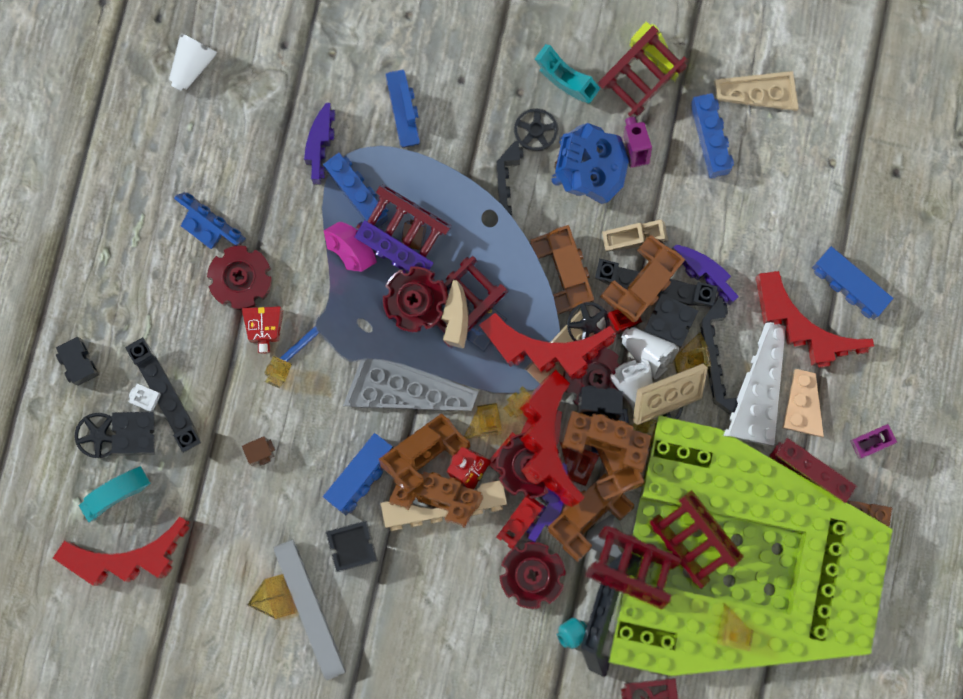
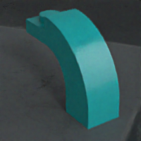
M545 44L534 59L541 67L540 72L550 82L579 101L590 104L601 89L591 76L579 73L567 65L551 45Z
M139 466L96 488L83 498L84 501L78 506L88 523L95 521L113 505L140 493L151 483L142 467Z

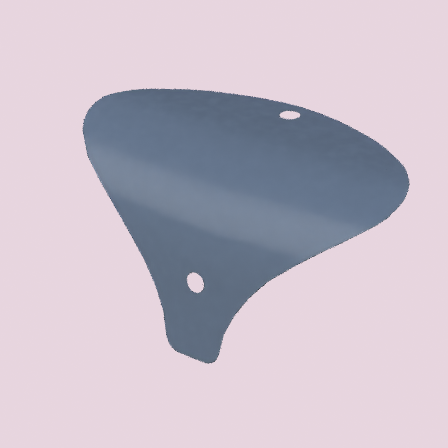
M372 146L359 148L346 154L353 164L351 166L354 172L359 171L364 178L363 184L367 188L370 186L376 193L379 186L384 184L452 225L446 235L442 233V235L438 236L426 256L427 259L434 262L430 270L435 272V281L443 280L445 283L446 277L452 271L456 272L461 267L460 263L466 257L474 256L478 261L474 266L494 286L502 284L508 290V293L493 307V309L507 318L505 323L518 333L535 340L551 342L560 332V325L548 279L533 248L516 221L491 194L455 169L417 152L389 146ZM328 174L322 203L324 230L337 222L349 224L357 229V224L361 221L363 222L364 219ZM376 194L377 196L374 198L379 202L380 195ZM391 202L386 204L389 210L387 212L389 220L378 227L384 232L397 211V206ZM486 210H493L498 216V223L494 227H486L482 222V214ZM410 213L404 214L392 237L402 242L404 223L410 221V218H414V216ZM428 224L426 228L425 242L432 232V227ZM326 245L330 279L329 299L324 312L315 320V327L344 359L349 361L364 359L386 360L492 393H524L532 391L540 385L525 370L532 362L527 355L522 363L510 367L492 342L485 351L467 339L464 349L455 346L451 349L443 341L445 333L437 325L431 329H426L422 326L420 332H408L396 326V318L389 319L385 313L383 296L389 293V289L386 288L388 280L401 269L392 264L393 261L387 257L383 259L375 254L377 263L364 271L346 270L340 256L334 251L328 250ZM469 271L460 279L479 299L484 301L489 296V291ZM357 320H366L371 325L372 332L362 330Z

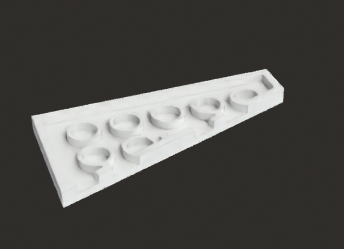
M772 322L765 323L758 342V352L751 360L752 368L746 374L737 398L738 405L736 411L731 414L730 427L725 430L723 436L774 446L786 326L774 325Z

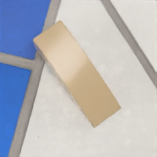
M662 219L644 224L636 223L602 232L605 251L640 247L649 235H652L661 243L668 241L665 222Z
M453 280L441 318L448 324L443 340L448 345L464 349L468 329V308L463 287L458 281Z

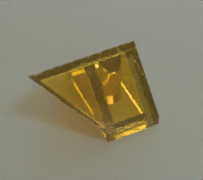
M700 332L676 355L674 359L676 374L704 364L708 369L711 367L708 346Z
M497 403L477 406V411L464 437L472 439L502 434Z
M283 574L264 579L247 604L274 619L295 614L289 587Z
M724 602L717 644L750 651L753 630L749 629Z

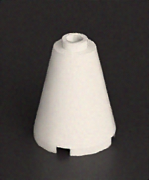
M181 33L169 80L172 81L171 86L180 91L183 88L187 89L216 56L217 52Z
M635 327L627 328L621 336L623 339L622 344L639 363L642 362L641 359L648 360L654 379L661 377L668 369L666 366L669 362H673L679 350V347L674 343Z
M641 359L642 362L637 363L636 360L626 362L615 369L616 373L614 375L611 373L612 382L619 391H623L624 398L633 410L635 409L637 389L653 384L651 366L648 360Z

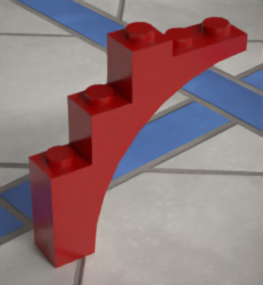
M779 271L760 273L756 277L763 323L772 322L774 325H782V322H784L787 345L794 344V347L805 346L807 342L811 366L818 365V368L829 367L830 363L836 360L835 354L836 357L848 356V352L855 351L857 355L865 354L874 347L873 338L853 339L841 337L811 323L790 300L783 286Z
M496 313L479 325L510 367L522 363L527 355L542 374L544 371L549 372L558 361L572 380L575 378L579 379L587 373L586 370L589 367L585 360L593 359L597 356L598 350L602 347H609L614 343V338H616L615 331L609 326L593 336L578 341L554 343L535 340L518 333L508 326Z
M555 369L519 408L523 411L526 418L534 422L520 440L528 450L535 453L521 471L525 474L527 480L535 485L543 481L546 487L554 491L565 505L573 507L579 504L584 496L573 485L565 472L555 441L557 408L562 395L570 383Z
M179 517L170 529L158 539L142 548L126 553H96L83 549L70 541H64L53 556V559L92 586L103 584L109 575L108 571L125 582L134 581L141 571L139 570L140 567L157 578L166 577L173 568L171 566L173 560L168 558L167 555H171L178 546L176 542L180 536L183 538L190 528L188 527L190 521L184 517Z

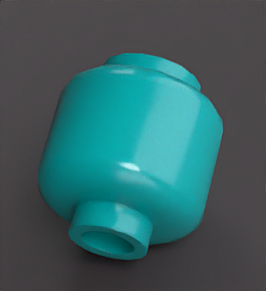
M571 618L561 624L557 633V638L561 645L570 649H575L581 645L587 624L583 620L579 621L577 618Z

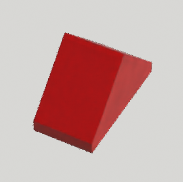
M618 309L607 314L610 326L616 335L642 322L640 317L637 321L632 322Z

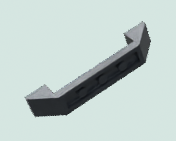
M514 141L496 161L499 203L503 205L511 216L512 206H508L507 198H511L510 186H506V179H509V167L505 166L520 165V159H524L523 147H519V141Z
M599 258L595 279L607 285H610L615 280L623 288L627 289L640 272L618 267L619 263ZM669 279L671 281L670 285L664 291L661 290L657 295L660 297L661 294H664L690 306H714L718 286L701 282L694 285Z
M718 298L699 324L713 403L731 415L736 411L738 397L724 399L726 388L724 384H721L720 376H723L722 366L717 362L719 349L717 344L714 345L713 337L716 336L714 325H711L712 322L723 321L726 315H728L727 304L723 303V298Z
M142 337L126 346L125 348L134 365L139 368L149 388L161 394L157 403L174 432L173 436L182 453L199 445L201 441L196 427L146 340Z
M622 554L607 566L618 571ZM631 554L626 571L627 575L637 576L642 560L641 556ZM600 583L581 650L588 669L602 677H606L610 666V656L602 653L620 591Z

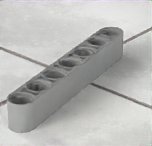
M292 539L275 546L274 552L325 680L328 681L346 673L343 661L294 540Z

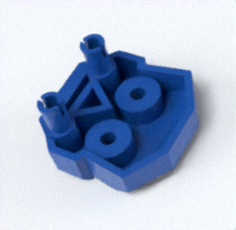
M590 123L579 125L574 130L563 134L560 138L562 141H559L561 147L555 173L552 175V177L556 178H551V181L555 186L562 184L565 192L577 196L586 195L600 204L608 203L624 187L629 159L622 137L604 133L601 127Z

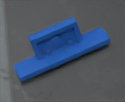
M405 70L386 73V79L400 146L405 148L419 145L420 141L415 118H419L417 106H413L411 101L415 99L413 87L409 88Z
M183 192L175 196L174 199L189 210L180 226L210 249L216 247L221 236H224L234 245L245 241L246 238L241 235L238 229L232 228L226 223L225 219L216 216L206 205L200 204L192 194Z

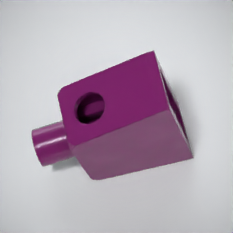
M634 116L629 117L625 120L626 126L624 127L623 139L630 168L650 164L652 145L645 123H638L637 118Z
M886 424L850 440V443L858 459H862L897 443V440L889 424ZM880 433L884 436L885 441L882 440Z

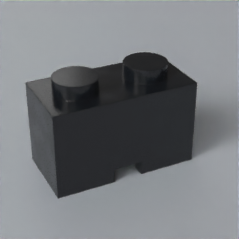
M76 337L55 347L58 352L56 354L57 360L61 365L64 364L66 369L64 374L69 383L72 382L79 386L99 376L94 362L86 357L89 352L81 338Z
M591 385L582 386L578 396V413L590 417L593 414H602L611 420L619 421L622 415L623 391H618L615 388L600 389Z

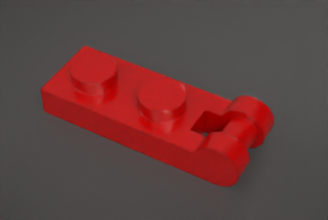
M529 494L525 496L496 536L500 541H505L511 549L515 547L544 507L535 498L528 497L531 496ZM508 530H510L511 532H513V533L515 534V536H514V537L510 536V535L507 533Z

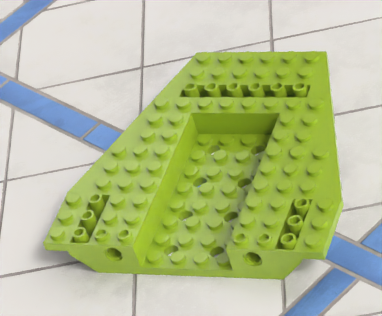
M658 416L655 434L646 463L644 483L641 488L632 536H635L642 542L653 544L660 550L671 552L666 548L661 537L653 531L649 522L658 514L663 519L681 506L678 500L692 490L730 539L734 534H738L742 538V543L736 547L744 557L732 568L725 563L709 574L710 581L702 589L691 578L683 575L684 568L680 564L674 570L670 569L664 591L672 595L670 603L662 610L621 592L615 618L609 662L676 676L871 654L893 529L852 505L843 503L828 491L735 437L723 436L725 432L719 428ZM685 513L669 526L678 535L692 525L694 520L688 513ZM702 532L699 537L691 535L682 543L690 552L706 541L707 537ZM774 543L782 546V552L779 555H775L771 550ZM712 546L695 558V560L703 569L721 555ZM654 562L653 567L648 569L645 580L646 584L656 588L662 565ZM637 573V576H636V577H634V576H630V577H632V578H634V579H637L638 573ZM726 575H731L734 578V584L731 587H727L723 582ZM768 583L772 584L775 588L771 596L766 595L764 592V587Z

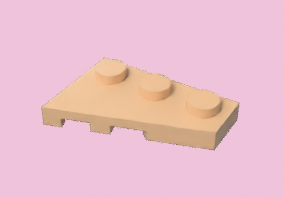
M799 369L794 370L783 429L824 437L816 373Z

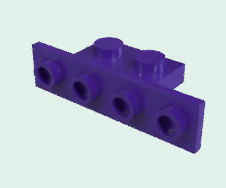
M366 220L363 221L354 238L374 249L375 254L383 259L387 257L393 261L392 264L401 270L404 268L410 271V267L431 269L434 264L431 260Z

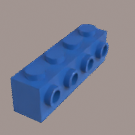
M713 93L693 97L690 105L709 178L728 175L732 170V166H734L733 156L728 153L729 141L727 136L723 134L724 122L722 117L719 118L718 100L714 99Z
M337 153L323 164L324 168L362 218L368 221L378 204L374 198L377 195L370 186L367 188L363 184L364 178L359 171L354 172L351 166L353 164L346 155L342 157L340 153ZM386 206L374 225L377 228L389 220L387 215L389 210Z
M832 246L812 267L815 270L816 276L828 281L834 291L841 292L848 303L859 307L861 313L869 319L872 318L874 320L894 299Z
M374 433L323 495V498L345 516L351 513L356 508L359 499L369 492L372 483L382 476L384 469L380 466L379 458L394 447Z

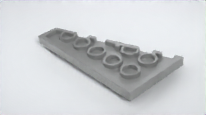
M364 359L360 361L343 406L472 412L479 392L403 364L386 360Z

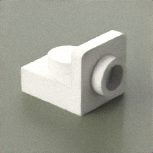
M137 384L130 391L129 403L153 412L161 394Z

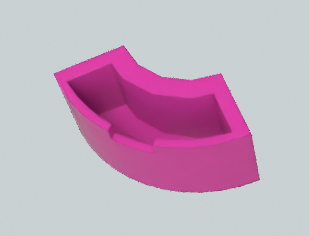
M337 222L323 230L327 249L334 251L340 256L346 270L362 272L377 263L373 249L354 238L358 230L351 225Z

